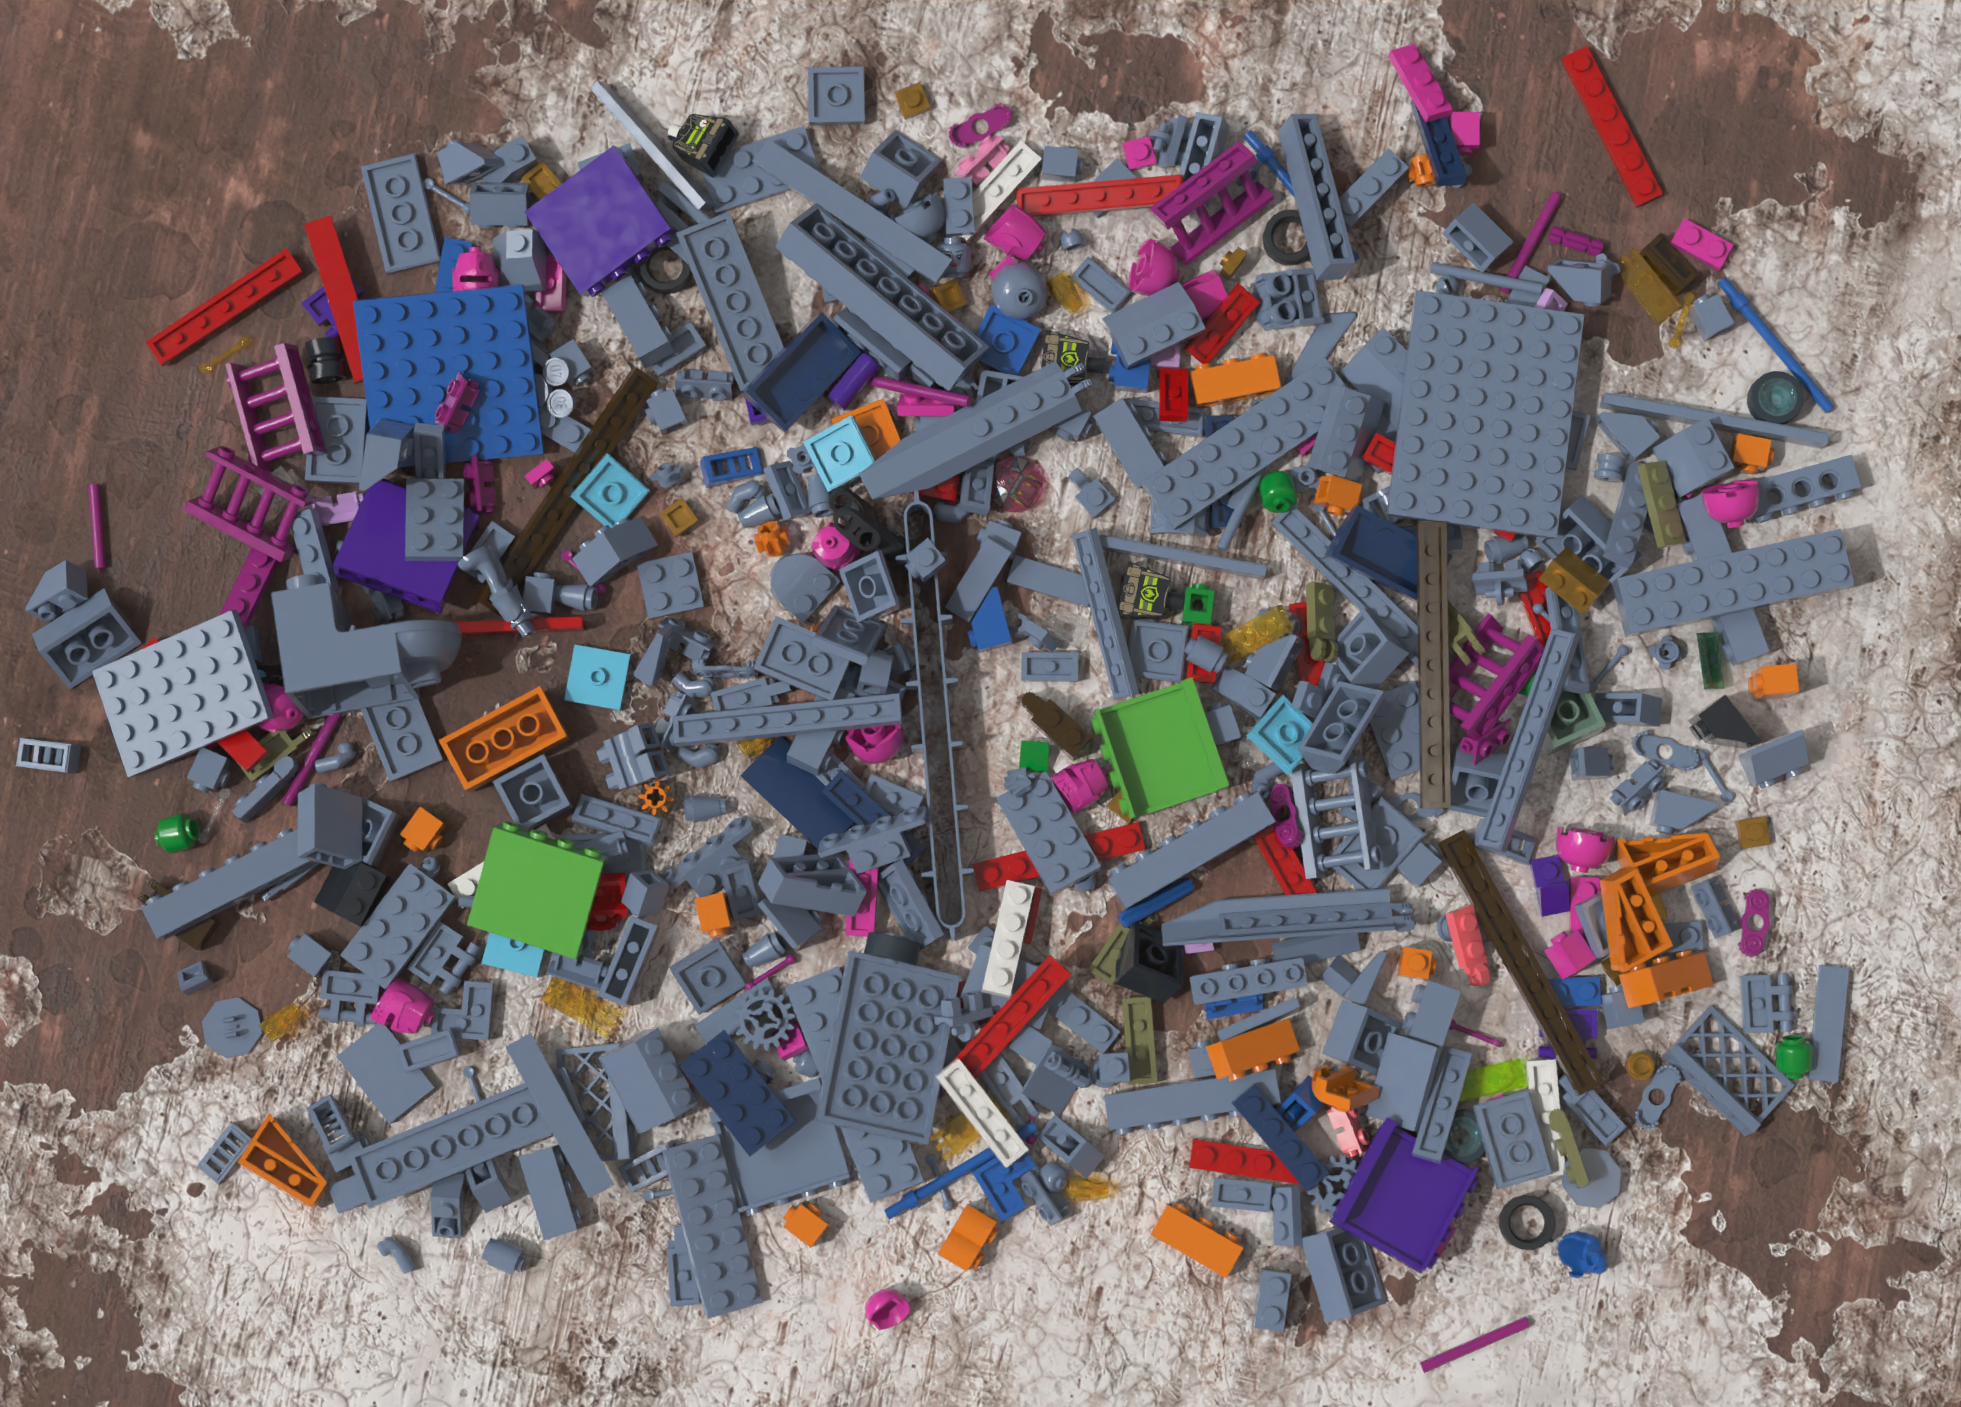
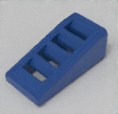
M757 447L703 456L700 460L706 488L764 474ZM749 456L752 470H747L744 457ZM734 459H738L741 472H736ZM722 462H727L729 474L724 473ZM715 464L718 476H713L711 465Z

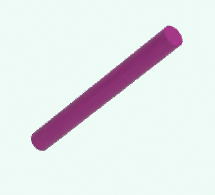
M1552 192L1506 277L1519 278L1562 198L1560 194ZM1500 288L1506 294H1510L1512 289Z
M873 376L870 381L872 387L964 407H970L973 402L972 397L968 395L884 377Z
M343 713L327 717L282 802L291 807L293 806L298 793L302 790L315 766V761L318 760Z
M1523 1317L1419 1362L1423 1372L1426 1373L1525 1330L1530 1325L1526 1317Z

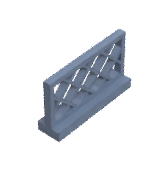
M1712 1005L1708 1006L1681 1037L1661 1055L1670 1065L1676 1067L1680 1074L1744 1136L1754 1133L1760 1127V1123L1795 1086ZM1709 1015L1718 1022V1033H1704V1020ZM1698 1028L1699 1034H1693V1032ZM1688 1038H1699L1700 1054L1689 1053L1682 1046ZM1705 1038H1719L1720 1054H1706ZM1724 1038H1734L1739 1043V1054H1725ZM1706 1058H1720L1721 1074H1711L1706 1069ZM1726 1058H1740L1741 1074L1726 1073ZM1745 1058H1755L1760 1063V1074H1746ZM1727 1078H1741L1742 1094H1732L1727 1089ZM1747 1078H1761V1094H1747ZM1766 1078H1776L1784 1087L1778 1094H1767ZM1748 1098H1762V1111L1757 1117L1748 1109ZM1768 1098H1773L1768 1104Z
M622 1043L556 1050L557 1069L565 1067L564 1055L574 1054L582 1061L573 1074L565 1067L570 1077V1082L575 1081L585 1090L578 1099L579 1104L588 1094L600 1103L591 1115L582 1109L584 1117L587 1118L582 1127L585 1130L592 1123L602 1131V1134L592 1144L601 1161L637 1158L634 1124L609 1077L604 1075L605 1069L603 1068L600 1071L589 1062L596 1052L606 1051L607 1053ZM580 1053H589V1054H588V1056L585 1058V1057L582 1056ZM586 1065L597 1074L589 1086H586L577 1078ZM601 1078L609 1084L610 1092L604 1099H601L592 1091ZM603 1107L612 1114V1121L606 1129L594 1119ZM612 1127H613V1135L609 1132V1131L612 1129ZM605 1136L614 1142L615 1154L605 1155L597 1148ZM565 1156V1164L569 1165V1162Z

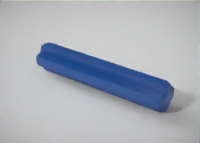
M1185 877L1124 910L1118 915L1119 922L1124 928H1127L1136 921L1138 922L1188 895L1195 889L1191 879Z

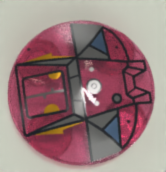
M1016 456L1007 457L997 462L993 470L992 502L1000 509L1013 513H1023L1036 504L1043 490L1042 475L1036 465L1028 459Z

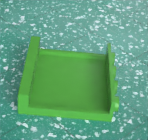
M1193 677L1182 680L1181 683L1103 709L1098 708L1094 710L1095 717L1090 718L1095 734L1101 733L1104 744L1100 745L1104 761L1110 760L1113 771L1109 772L1113 787H1119L1122 798L1118 799L1121 812L1123 816L1128 814L1130 820L1229 787Z
M500 822L493 828L467 925L577 959L583 952L585 945L583 938L602 870L609 857L602 855V851L594 847L583 849L574 846L575 842L569 839L559 838L555 840L548 838V834L540 830L533 829L529 832L520 829V825L515 822Z

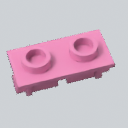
M987 136L979 143V150L973 156L968 155L958 164L959 169L954 174L959 177H971L972 187H977L990 174L984 165L988 163L992 169H995L1008 155L1007 153L1010 151V148L1004 142L999 144L1003 139L1001 136Z

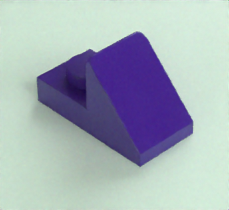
M1559 855L1531 860L1530 868L1541 917L1569 912L1568 882H1564Z

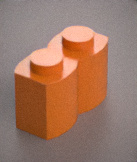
M967 1203L940 1248L938 1255L968 1272L970 1267L976 1269L984 1256L980 1252L985 1242L991 1244L999 1230L994 1227L997 1220Z

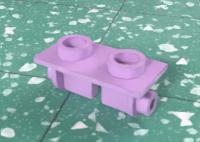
M357 491L337 495L338 503H333L331 496L316 498L315 503L308 505L307 509L317 507L322 526L353 521L364 498V494H358Z

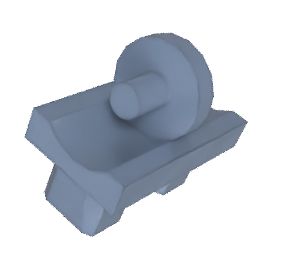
M1180 114L1178 118H1170L1168 124L1160 123L1158 131L1152 130L1149 132L1148 138L1155 141L1153 150L1160 152L1156 166L1163 169L1170 166L1181 168L1185 151L1179 149L1181 141L1188 143L1192 125L1186 122L1188 117Z
M1508 560L1505 562V571H1495L1494 564L1490 562L1479 563L1477 573H1472V582L1475 585L1476 595L1496 598L1498 606L1504 605L1505 597L1515 596L1516 592H1528V583L1520 560Z
M972 991L964 993V1008L962 1009L960 998L942 999V1014L934 1016L935 1025L947 1023L950 1027H954L951 1030L953 1036H958L964 1042L972 1040L975 1036V1030L979 1029V1024L973 1021L993 1016L992 1007L984 1006L981 992Z

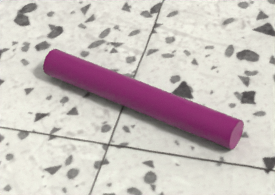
M89 484L95 569H105L106 559L100 484Z

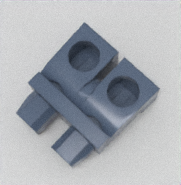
M653 723L633 726L628 731L603 741L604 746L597 750L599 761L602 764L611 763L613 773L606 775L609 789L633 788L670 775L663 751L649 752L661 747ZM643 732H646L650 737L649 745H647ZM652 759H655L659 764L658 772H656Z

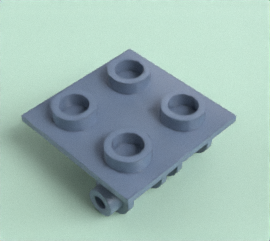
M1050 1043L1020 1093L1060 1116L1077 1086L1089 1088L1093 1080L1090 1073L1087 1072L1088 1065Z

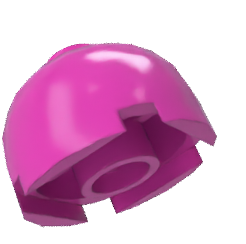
M1148 238L1136 253L1141 255L1138 264L1132 263L1128 279L1129 289L1145 296H1150L1177 283L1180 276V270L1177 269L1178 262L1173 250L1159 241Z
M1736 480L1730 485L1724 486V483H1720L1703 489L1702 501L1705 511L1715 521L1727 523L1729 528L1744 525V520L1752 517L1760 504V489L1757 481Z
M902 724L849 729L846 736V741L853 753L860 760L870 764L883 763L895 757L901 750L904 741Z
M1560 826L1557 827L1556 850L1564 862L1572 865L1571 870L1588 873L1589 868L1599 867L1608 860L1613 849L1614 836L1609 835L1608 839H1603L1604 833L1573 827L1567 833L1564 832V827Z

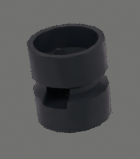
M323 337L305 342L306 358L312 362L308 366L311 384H330L347 378L345 363L340 360V357L343 355L340 338Z

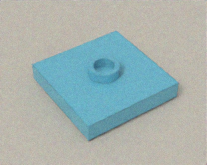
M853 415L803 442L828 492H832L860 477L859 474L876 461Z
M606 453L570 497L604 526L609 525L612 528L617 522L627 518L650 490Z
M574 645L564 701L621 711L631 655Z
M1282 695L1246 736L1288 775L1303 759V756L1297 749L1313 723L1303 713L1291 708L1292 702Z
M490 932L482 964L538 978L545 950Z

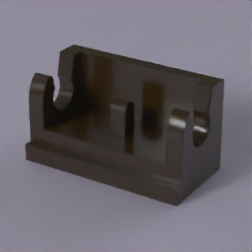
M1662 232L1638 254V257L1676 296L1700 275V272L1697 269L1694 270L1672 247Z

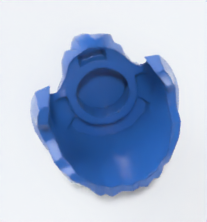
M1576 1231L1566 1234L1558 1243L1557 1250L1560 1261L1572 1270L1568 1273L1569 1276L1581 1278L1586 1271L1598 1275L1607 1271L1609 1267L1608 1259L1601 1240L1596 1236Z

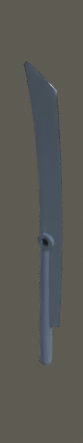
M1338 312L1324 314L1322 317H1324L1325 323L1316 326L1283 386L1327 358L1341 336L1358 316V313ZM1267 467L1233 490L1227 506L1234 509L1216 546L1218 549L1225 552L1228 550Z

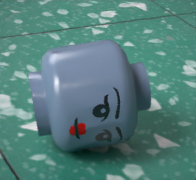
M959 237L944 238V243L936 245L935 249L953 261L942 278L965 277V273L971 270V246L961 243V238Z

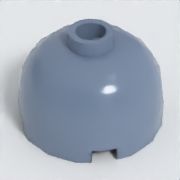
M935 192L933 196L930 193L914 200L907 208L904 207L903 214L900 216L896 211L888 218L926 243H930L938 238L936 232L944 225L945 208L938 193Z
M1026 262L1005 265L996 273L991 283V295L995 306L1004 315L1012 319L1025 320L1035 316L1043 309L1047 301L1048 287L1044 276L1036 267Z

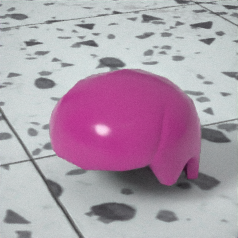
M881 1289L872 1294L865 1303L864 1315L870 1325L874 1324L877 1329L884 1330L902 1322L908 1316L911 1307L900 1291L896 1289Z

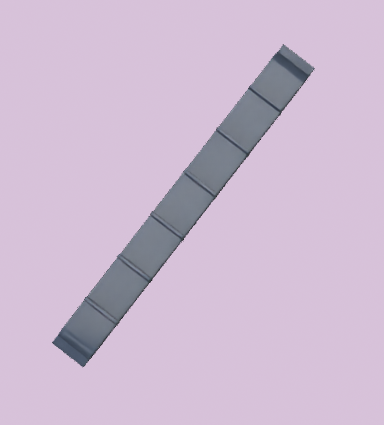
M918 490L914 491V502L909 504L904 511L907 554L910 552L908 518L917 511L928 515L931 539L935 546L932 511L927 504L920 502ZM940 552L946 562H948L947 552ZM907 554L896 556L897 566H905L908 563L906 561ZM908 571L912 617L901 619L902 628L913 629L917 680L906 682L907 691H918L922 744L912 745L911 750L912 753H919L924 756L928 805L926 808L929 817L933 871L922 873V879H934L938 921L943 928L950 930L951 940L955 941V930L963 925L966 916L963 877L974 875L973 869H962L957 814L968 812V805H956L952 751L962 750L963 741H951L947 688L958 687V679L946 678L942 626L953 624L952 615H941L938 576L935 573L962 901V918L960 922L955 925H947L941 920L939 910L912 575Z

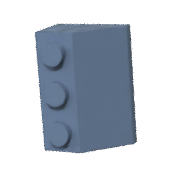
M1179 282L1102 318L1126 370L1203 334L1206 329L1194 303Z
M846 307L833 318L834 325L863 354L866 353L894 380L902 381L907 376L913 361L901 351L895 349L882 335L873 331L859 316L850 312Z
M1382 327L1339 374L1356 391L1385 401L1381 414L1397 428L1407 350Z
M1333 385L1307 467L1360 483L1366 461L1361 458L1375 435L1385 401L1346 387Z
M381 419L367 433L359 490L365 491L398 468L403 461L407 460L408 456H411L412 451H415V425Z
M1583 495L1559 516L1556 539L1538 537L1534 541L1552 560L1566 547L1611 582L1606 590L1612 585L1613 581L1620 578L1628 570L1603 557L1612 524ZM1638 550L1636 551L1633 564L1642 556Z
M105 588L32 634L39 653L69 689L93 675V670L112 663L141 644V640L120 607Z
M1338 681L1297 749L1311 769L1335 774L1345 764L1386 695L1384 691Z
M659 1028L643 1030L599 1057L603 1068L639 1134L676 1118L698 1104Z
M1333 1227L1302 1238L1304 1254L1325 1322L1349 1318L1386 1304L1369 1244L1339 1227Z

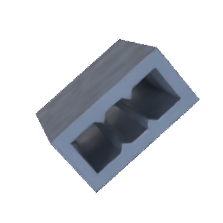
M322 783L311 784L308 788L299 792L298 857L342 869H347L362 861V797L350 794L347 790L328 788Z

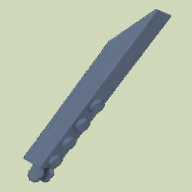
M1054 361L972 403L970 407H964L903 438L859 474L872 500L930 489L1081 412L1082 410L1075 395L1092 387L1094 382L1092 379H1085L1071 388L1068 379L1083 373L1086 366L1084 363H1080L1063 373L1057 362Z
M1389 888L1216 900L1163 923L1162 937L1163 946L1392 930L1401 933L1414 930L1416 920L1412 917L1414 908L1411 904H1391Z

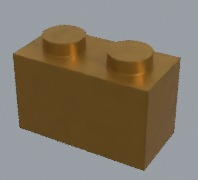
M1567 547L1552 560L1539 578L1542 583L1582 615L1593 606L1611 583Z

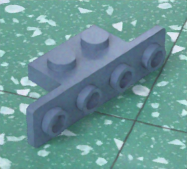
M926 806L920 808L910 807L901 814L892 817L883 816L874 823L865 826L862 824L856 825L849 831L841 834H829L819 843V857L823 858L847 850L857 874L910 857L911 849L902 831L925 824L927 822L928 810Z
M744 815L741 818L732 820L724 831L708 838L704 846L696 852L687 854L681 863L672 870L664 871L660 877L669 884L667 894L686 880L699 897L709 896L720 888L723 883L718 867L743 859L733 845L755 829L748 817Z
M1267 958L1252 960L1249 967L1239 968L1238 963L1222 966V971L1190 977L1195 1005L1305 987L1308 984L1303 958L1267 963Z

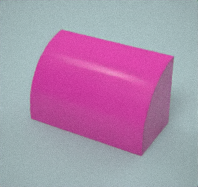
M1213 269L1181 284L1194 303L1201 320L1211 316L1227 297L1221 278Z

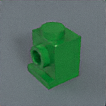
M1197 583L1192 584V588L1186 587L1181 624L1210 626L1215 590H1209L1208 585ZM1200 601L1203 604V608L1199 611L1195 610L1192 606L1193 602Z

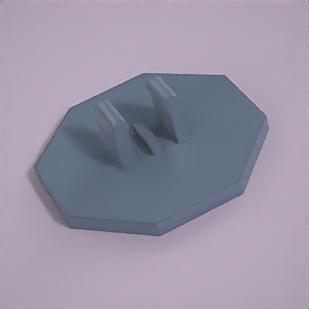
M239 997L216 1001L202 1021L205 1044L225 1058L249 1054L263 1034L259 1011Z
M1582 1148L1579 1154L1589 1180L1588 1185L1577 1189L1576 1183L1570 1184L1565 1171V1167H1569L1567 1160L1564 1162L1562 1187L1576 1205L1601 1208L1619 1194L1621 1169L1607 1151Z

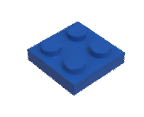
M991 304L975 334L989 346L979 363L999 373L1019 376L1041 333V329L1024 320L1012 319Z

